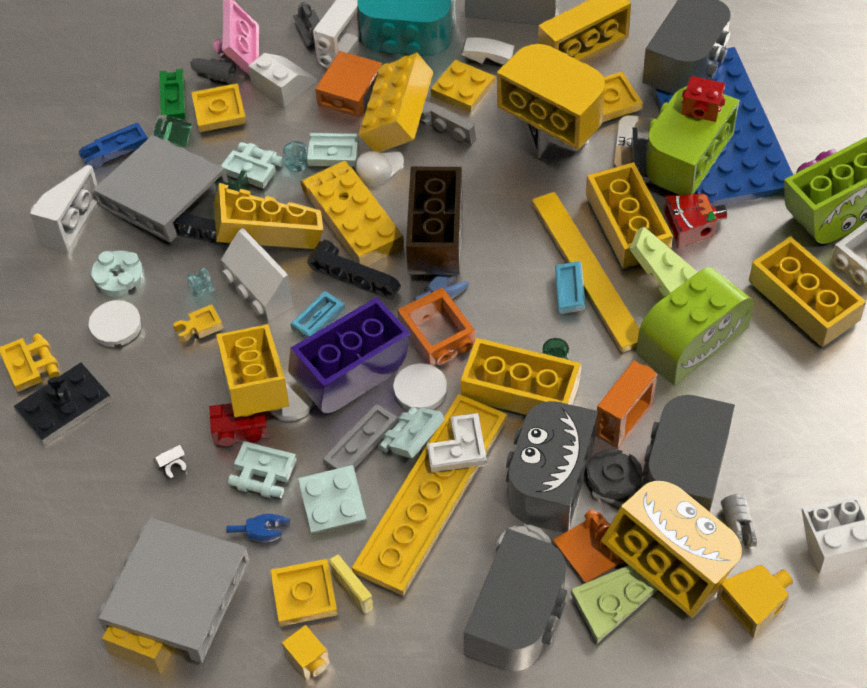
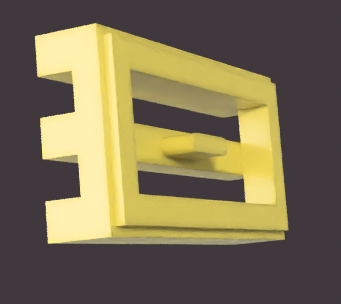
M339 554L331 558L330 567L332 575L359 609L365 614L373 610L372 595Z

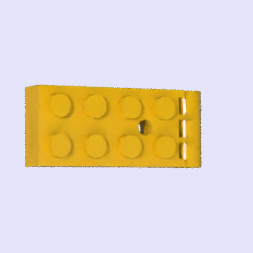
M346 161L337 163L300 181L301 188L306 197L317 210H321L322 218L355 262L369 266L404 248L403 234Z

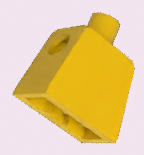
M758 565L726 579L719 588L717 596L754 638L786 607L789 595L785 589L793 584V579L785 569L772 575L765 566Z

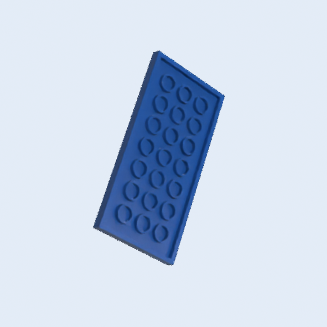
M735 47L726 48L727 55L724 62L718 64L715 77L709 79L726 83L724 94L740 100L734 135L695 192V194L707 195L712 207L785 194L784 179L793 175ZM651 86L661 110L665 102L668 103L674 94Z

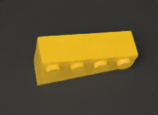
M219 183L214 201L216 242L231 243L237 232L244 228L259 245L315 249L319 243L323 232L321 210L288 202L287 205L282 204L273 197L265 196V199L250 195L251 191L240 189V192L227 189L228 185Z

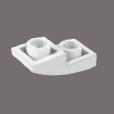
M466 38L461 55L483 64L487 57L495 63L505 65L512 58L514 46L488 38Z

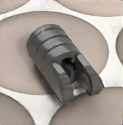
M193 58L190 62L191 68L194 71L206 75L208 79L231 84L235 78V63L214 58L210 60Z

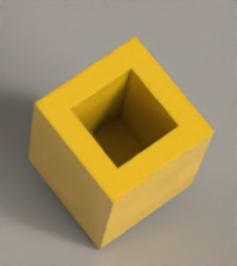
M306 625L281 642L284 655L305 680L312 676L320 675L330 663L327 649Z

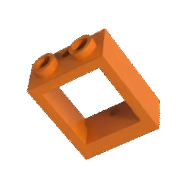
M443 287L397 309L398 320L411 333L410 342L427 364L434 367L445 364L449 359L460 353L470 351L474 346L476 340L475 329ZM446 312L460 332L431 346L417 325Z
M633 360L597 405L596 437L617 449L653 405L657 373L649 366L642 365Z

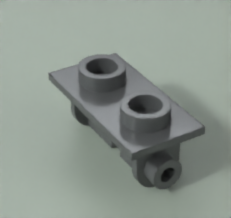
M301 2L298 5V14L293 15V18L309 47L315 45L313 30L320 20L315 10H311V6L308 3Z

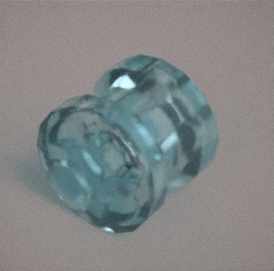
M292 141L284 146L283 155L286 168L292 172L305 170L308 167L306 145L299 141Z
M205 267L200 269L199 273H189L186 275L187 283L195 299L201 297V294L204 292L211 293L215 291L212 279Z

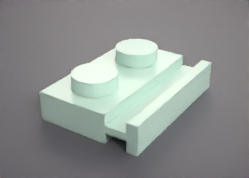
M310 133L307 156L308 166H333L346 161L349 167H355L358 156L359 135Z

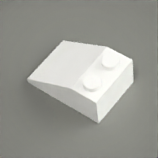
M86 165L44 193L38 202L33 205L30 215L42 246L68 253L99 203L93 189L98 184L91 165Z

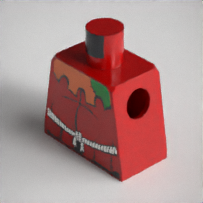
M705 194L665 196L663 213L678 249L713 237L717 221L727 219L725 205L712 207Z

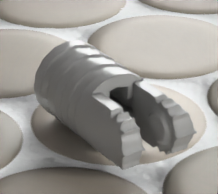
M742 494L725 497L721 500V506L726 526L735 533L740 544L744 540L746 547H756L757 538L746 497Z

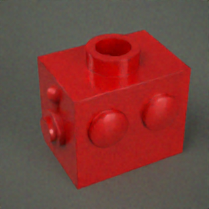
M691 76L687 88L682 93V115L716 122L719 112H721V108L726 102L724 98L726 83Z

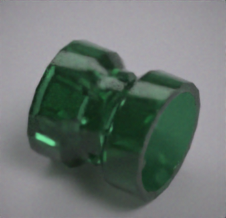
M551 338L543 344L542 354L569 360V346L561 338Z

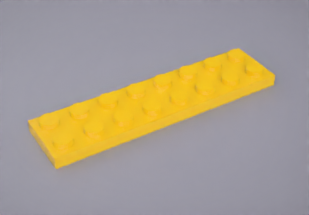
M458 394L445 414V420L437 428L428 443L454 440L451 417L478 413L485 453L487 455L507 421V414ZM426 445L352 566L353 573L404 596L480 466L431 472Z

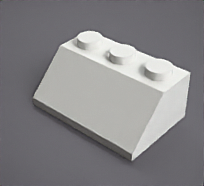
M244 228L240 229L221 259L223 267L221 274L228 284L232 283L236 287L237 293L243 300L247 299L251 303L253 311L258 316L262 315L270 322L293 307L289 277Z

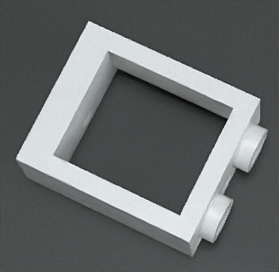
M336 0L314 28L317 64L329 68L339 51L351 54L361 40L358 0Z
M867 222L835 244L831 259L837 268L846 272L857 284L862 285L865 289H867V263L851 250L867 239Z

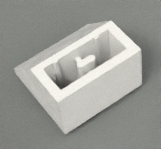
M857 494L802 508L808 550L819 574L867 562V514Z

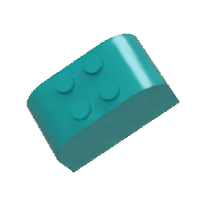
M455 0L357 1L361 41L370 50L407 55L418 53L420 56H434L444 52L450 46L456 21Z

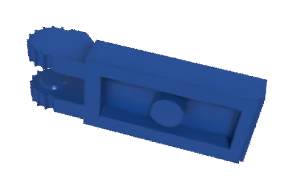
M134 123L98 138L85 147H81L79 149V156L81 159H85V166L91 165L95 169L102 166L104 161L107 162L138 149L148 140V137L140 124Z

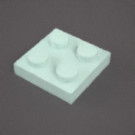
M353 465L298 478L311 534L367 521Z

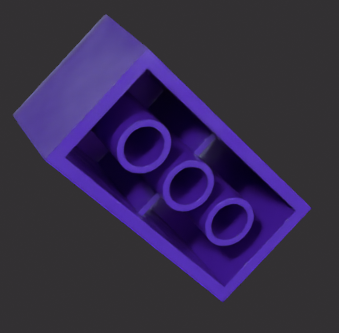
M375 297L290 348L288 373L323 413H332L381 384L399 369L406 358L411 333L382 301Z

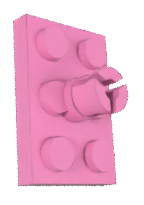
M234 0L223 1L222 13L223 38L214 41L213 46L221 58L230 57L242 71H245L250 76L248 65L259 58V24Z

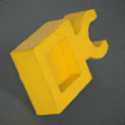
M212 304L189 313L188 321L179 320L173 324L175 333L185 330L178 334L180 342L188 341L196 333L200 339L223 329L222 322Z

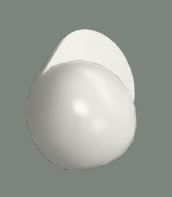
M394 148L382 152H365L357 159L355 172L366 186H380L388 182L402 169L404 158Z

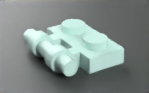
M240 142L238 145V151L240 152L233 150L221 166L225 169L228 176L264 189L276 173L275 165L281 167L284 163V158L278 156L274 151L259 149L255 144Z
M411 407L407 413L403 412L396 426L383 435L384 440L378 447L384 453L391 449L394 454L413 458L445 419L440 411L423 407L417 410Z
M244 441L234 462L235 470L242 471L240 476L231 474L228 479V485L237 487V490L242 492L249 490L261 493V497L271 498L272 496L282 498L284 488L275 486L277 480L288 482L297 460L296 454ZM253 474L266 477L264 482L252 480Z

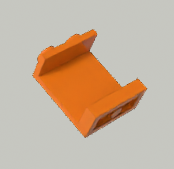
M339 51L315 88L317 105L360 118L364 112L363 97L372 82L376 81L378 70L382 63Z

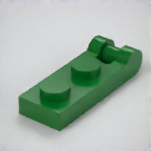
M183 68L176 69V72L159 71L162 122L186 120Z

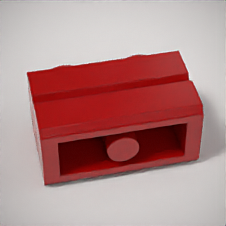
M231 403L209 406L210 430L214 445L231 446L235 442L241 441L257 443L264 438H269L266 411L254 413L247 417H234Z

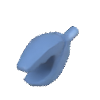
M440 275L429 283L427 292L414 297V301L442 287L452 299L461 294L468 287L469 283L463 281L455 283L453 286H448L454 282L456 276Z

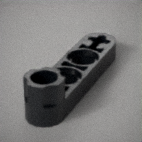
M182 213L172 222L178 236L229 247L231 244L216 242L215 220Z
M329 240L319 241L307 259L308 265L314 271L385 299H394L401 288L399 281L393 276L338 256L339 249Z

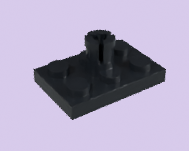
M80 362L62 375L50 378L47 381L48 384H45V386L14 405V409L45 446L112 402V398Z

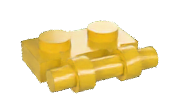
M35 334L32 337L33 343L28 345L21 338L0 347V354L17 392L41 383L40 373L46 372L50 378L60 375L57 369L59 364L56 358L51 356V347L42 334ZM39 355L41 360L34 362L32 356Z

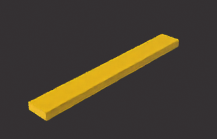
M555 191L532 199L533 208L567 263L581 262L584 292L621 353L637 348L638 325Z

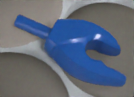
M262 514L247 519L246 525L226 526V532H246V538L259 543L274 542L283 533L278 530H267V527L289 525L290 519L276 514Z

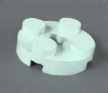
M104 251L99 254L98 260L94 263L91 276L95 286L100 289L101 293L110 297H120L129 294L128 290L134 286L135 288L140 286L144 278V270L135 252ZM116 271H122V272H123V273H119L118 276H114V274H113V273L116 272Z

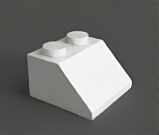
M264 53L248 65L251 85L284 108L317 82L316 77L283 56Z

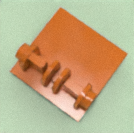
M593 509L585 513L584 517L586 520L553 539V542L584 583L594 580L624 562L622 558L601 542L610 524L600 512H595Z

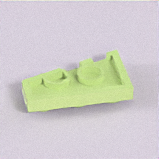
M645 227L636 231L630 251L646 273L649 275L653 274L661 285L658 289L663 296L671 293L697 273L693 267Z
M628 565L571 589V596L598 644L658 589Z

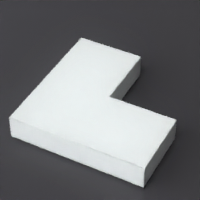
M478 413L452 416L451 425L454 440L427 444L431 472L487 465Z

